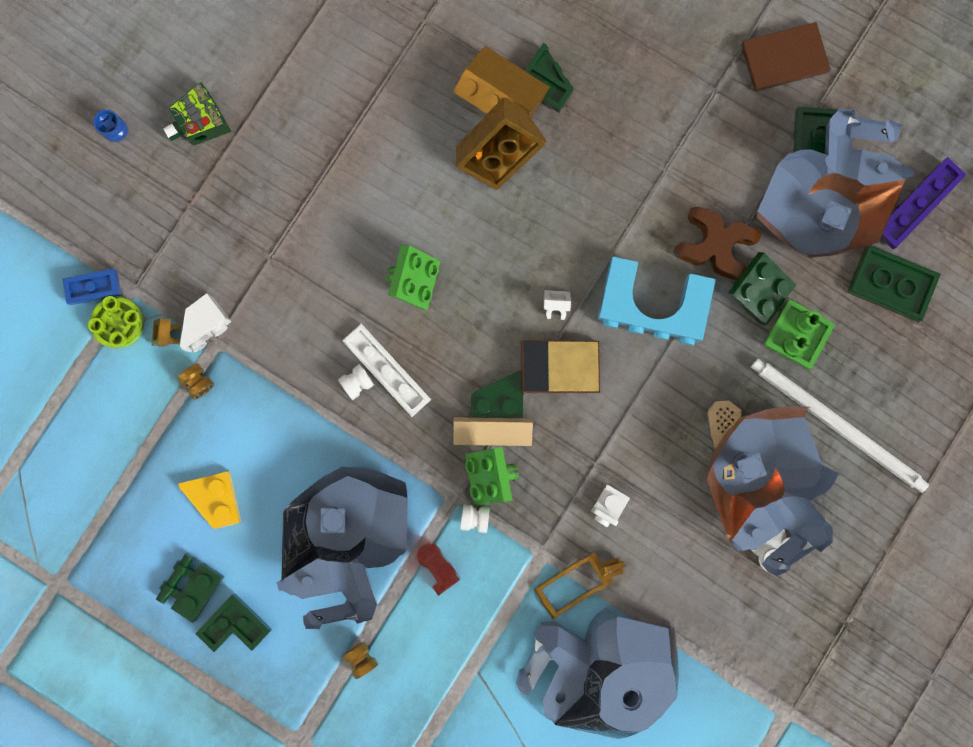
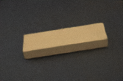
M454 417V445L532 446L533 419Z

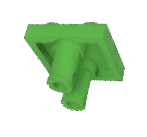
M788 299L766 337L763 346L806 370H811L835 323L822 317L819 312L811 311Z

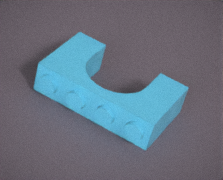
M612 257L597 321L603 322L602 326L612 329H618V326L628 328V332L643 335L644 331L654 333V338L669 340V337L677 338L680 344L694 346L695 343L703 341L716 279L689 274L685 278L680 304L675 314L665 319H653L641 313L633 300V285L638 262Z

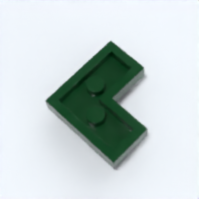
M234 593L195 634L213 652L217 651L233 633L253 651L272 629Z

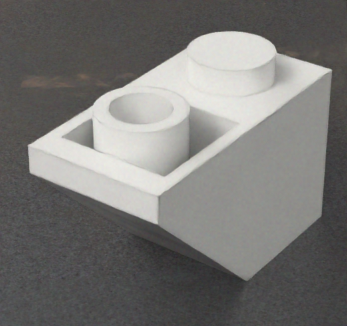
M206 293L185 309L180 347L184 351L197 352L206 346V340L213 335L215 337L221 335L227 330L228 327L226 325L232 322L211 295Z

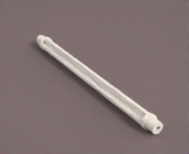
M758 358L752 363L751 368L758 372V376L772 384L801 407H810L807 410L904 481L908 486L916 488L921 493L928 488L929 483L923 480L920 474L916 473L781 374L769 363L765 364Z

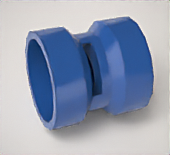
M104 109L95 115L93 125L107 140L119 142L126 137L128 133L127 124L114 111Z

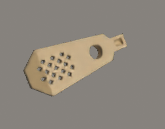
M729 400L715 401L707 411L714 449H716L728 430L741 417L742 410ZM733 464L724 467V480L735 479ZM727 470H731V476L727 477Z

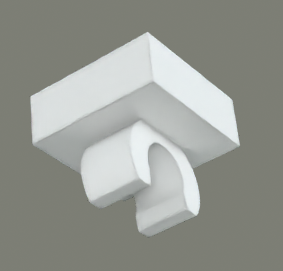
M544 290V310H546L547 319H551L553 310H559L561 312V320H564L566 311H570L571 308L570 292Z

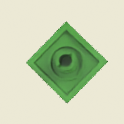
M401 244L396 266H391L387 269V272L394 273L393 275L386 274V280L391 283L388 296L418 309L428 310L441 261L410 245Z
M503 447L465 454V467L469 475L470 494L474 506L512 501L509 481L516 480L519 472L509 473L510 471L518 470V468L513 463L506 465Z

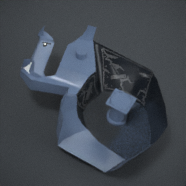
M340 467L319 479L283 511L281 580L277 582L278 590L295 595L301 599L342 592L347 599L341 605L309 611L303 616L305 629H320L322 624L347 619L356 621L357 624L372 620L377 601L367 568L387 566L407 551L408 497L406 482L367 468Z
M608 608L596 614L590 622L585 640L556 621L540 622L533 634L536 639L535 645L524 668L519 669L516 680L519 691L528 695L534 689L547 663L554 660L560 667L557 669L543 698L545 718L551 720L556 726L616 739L630 737L652 726L663 716L677 698L679 667L675 627L665 628L618 617Z

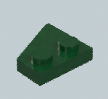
M543 43L525 71L550 86L542 103L560 113L574 89L569 80L562 74V69L558 62L554 61L548 46Z
M521 370L471 393V418H523Z

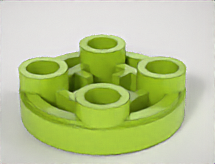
M108 296L98 303L92 311L88 322V329L102 345L115 349L126 348L134 344L141 336L144 329V316L141 309L133 301L124 297Z

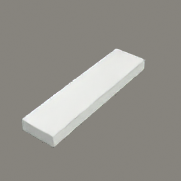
M362 324L357 326L342 340L411 417L415 416L431 401L430 397Z

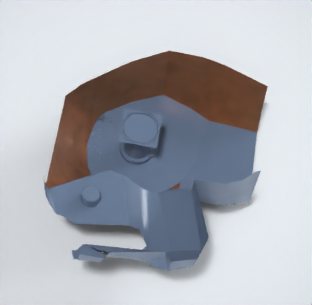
M839 108L826 125L825 154L814 150H799L789 153L776 167L758 209L757 218L785 245L806 258L838 255L868 247L880 241L906 179L913 176L914 168H907L891 155L855 150L851 141L854 138L884 142L898 141L900 127L903 125L890 119L887 122L857 117L854 110Z
M778 407L740 417L721 439L713 452L706 480L728 540L738 552L748 549L756 550L781 533L784 528L791 532V538L771 553L762 563L763 567L775 576L789 571L792 564L814 549L822 552L833 543L832 527L810 500L826 493L834 485L840 473L822 465L805 419L806 411L810 407ZM733 464L735 479L724 480V467ZM727 470V477L731 476V470Z

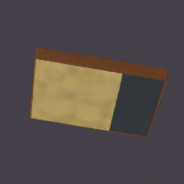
M522 340L521 393H600L599 341Z

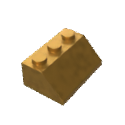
M484 46L465 69L453 92L487 114L505 97L525 109L532 119L550 86L494 50Z
M503 97L456 146V168L498 190L546 144V139L525 109Z

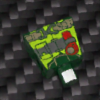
M202 82L198 83L170 106L169 110L176 121L163 128L171 141L184 135L192 145H197L231 132L230 127Z

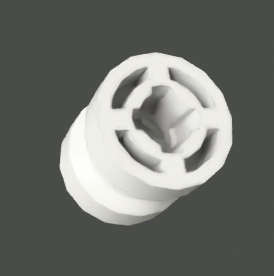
M360 364L353 368L352 374H344L338 378L341 386L352 400L360 396L362 389L368 390L374 386V383Z
M464 504L461 530L469 531L477 527L478 532L487 533L490 507L481 506L479 511H477V508H474L471 504Z

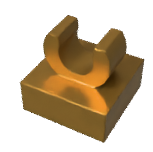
M159 318L154 320L151 346L163 347L168 346V344L180 343L179 339L171 337L170 332L172 330H181L182 326L178 324L170 325L171 319Z

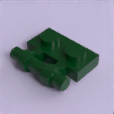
M185 553L181 561L175 563L174 571L169 579L160 586L159 589L161 591L156 600L165 604L169 596L174 597L176 601L171 609L193 623L203 611L224 576L203 562L194 570L190 567L194 557ZM183 576L189 578V581L184 589L181 590L177 587V584Z

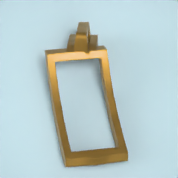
M593 552L536 587L534 591L551 618L555 619L577 603L610 585L613 582L611 577L623 574V568L626 566L624 561H619V558L602 563L597 554ZM589 561L602 583L577 597L558 611H555L542 589Z

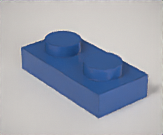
M115 269L62 279L68 305L101 300L108 296H121L118 273Z

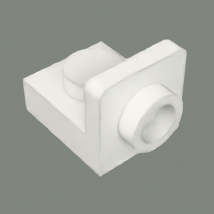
M606 484L591 510L592 513L596 514L594 520L606 527L610 523L616 526L618 524L617 520L630 498Z

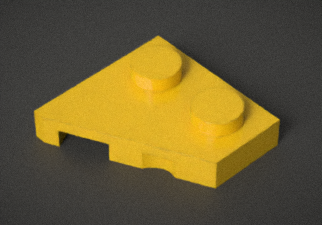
M230 471L178 484L181 491L213 529L241 522Z

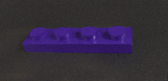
M948 157L945 158L891 213L881 239L891 249L897 248L967 174Z

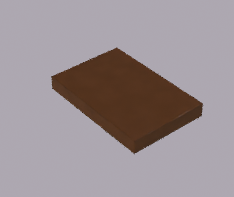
M817 22L744 40L741 43L755 92L825 74L831 70Z

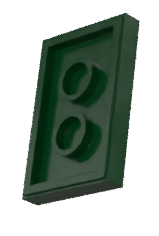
M870 245L863 250L847 293L916 322H922L941 274Z

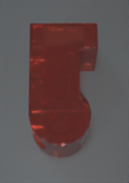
M426 543L418 550L417 560L419 564L428 568L437 581L433 584L432 588L438 596L460 580L461 577L436 544Z

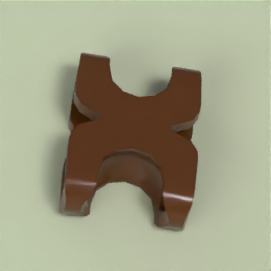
M701 207L691 208L688 213V220L701 229L703 242L698 245L687 242L679 243L673 251L675 257L695 266L702 265L710 259L711 269L715 274L737 281L746 267L734 260L731 253L732 246L736 243L747 246L755 245L761 238L760 231L741 222H733L730 226L724 228L723 218L720 214Z

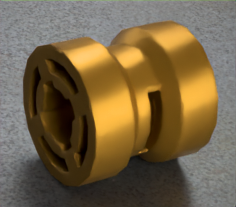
M199 364L188 367L177 378L182 386H188V394L193 400L204 396L215 385L210 378L203 375V369Z
M365 641L342 655L345 663L350 664L352 667L351 673L355 679H359L378 666L376 659L369 655V648Z

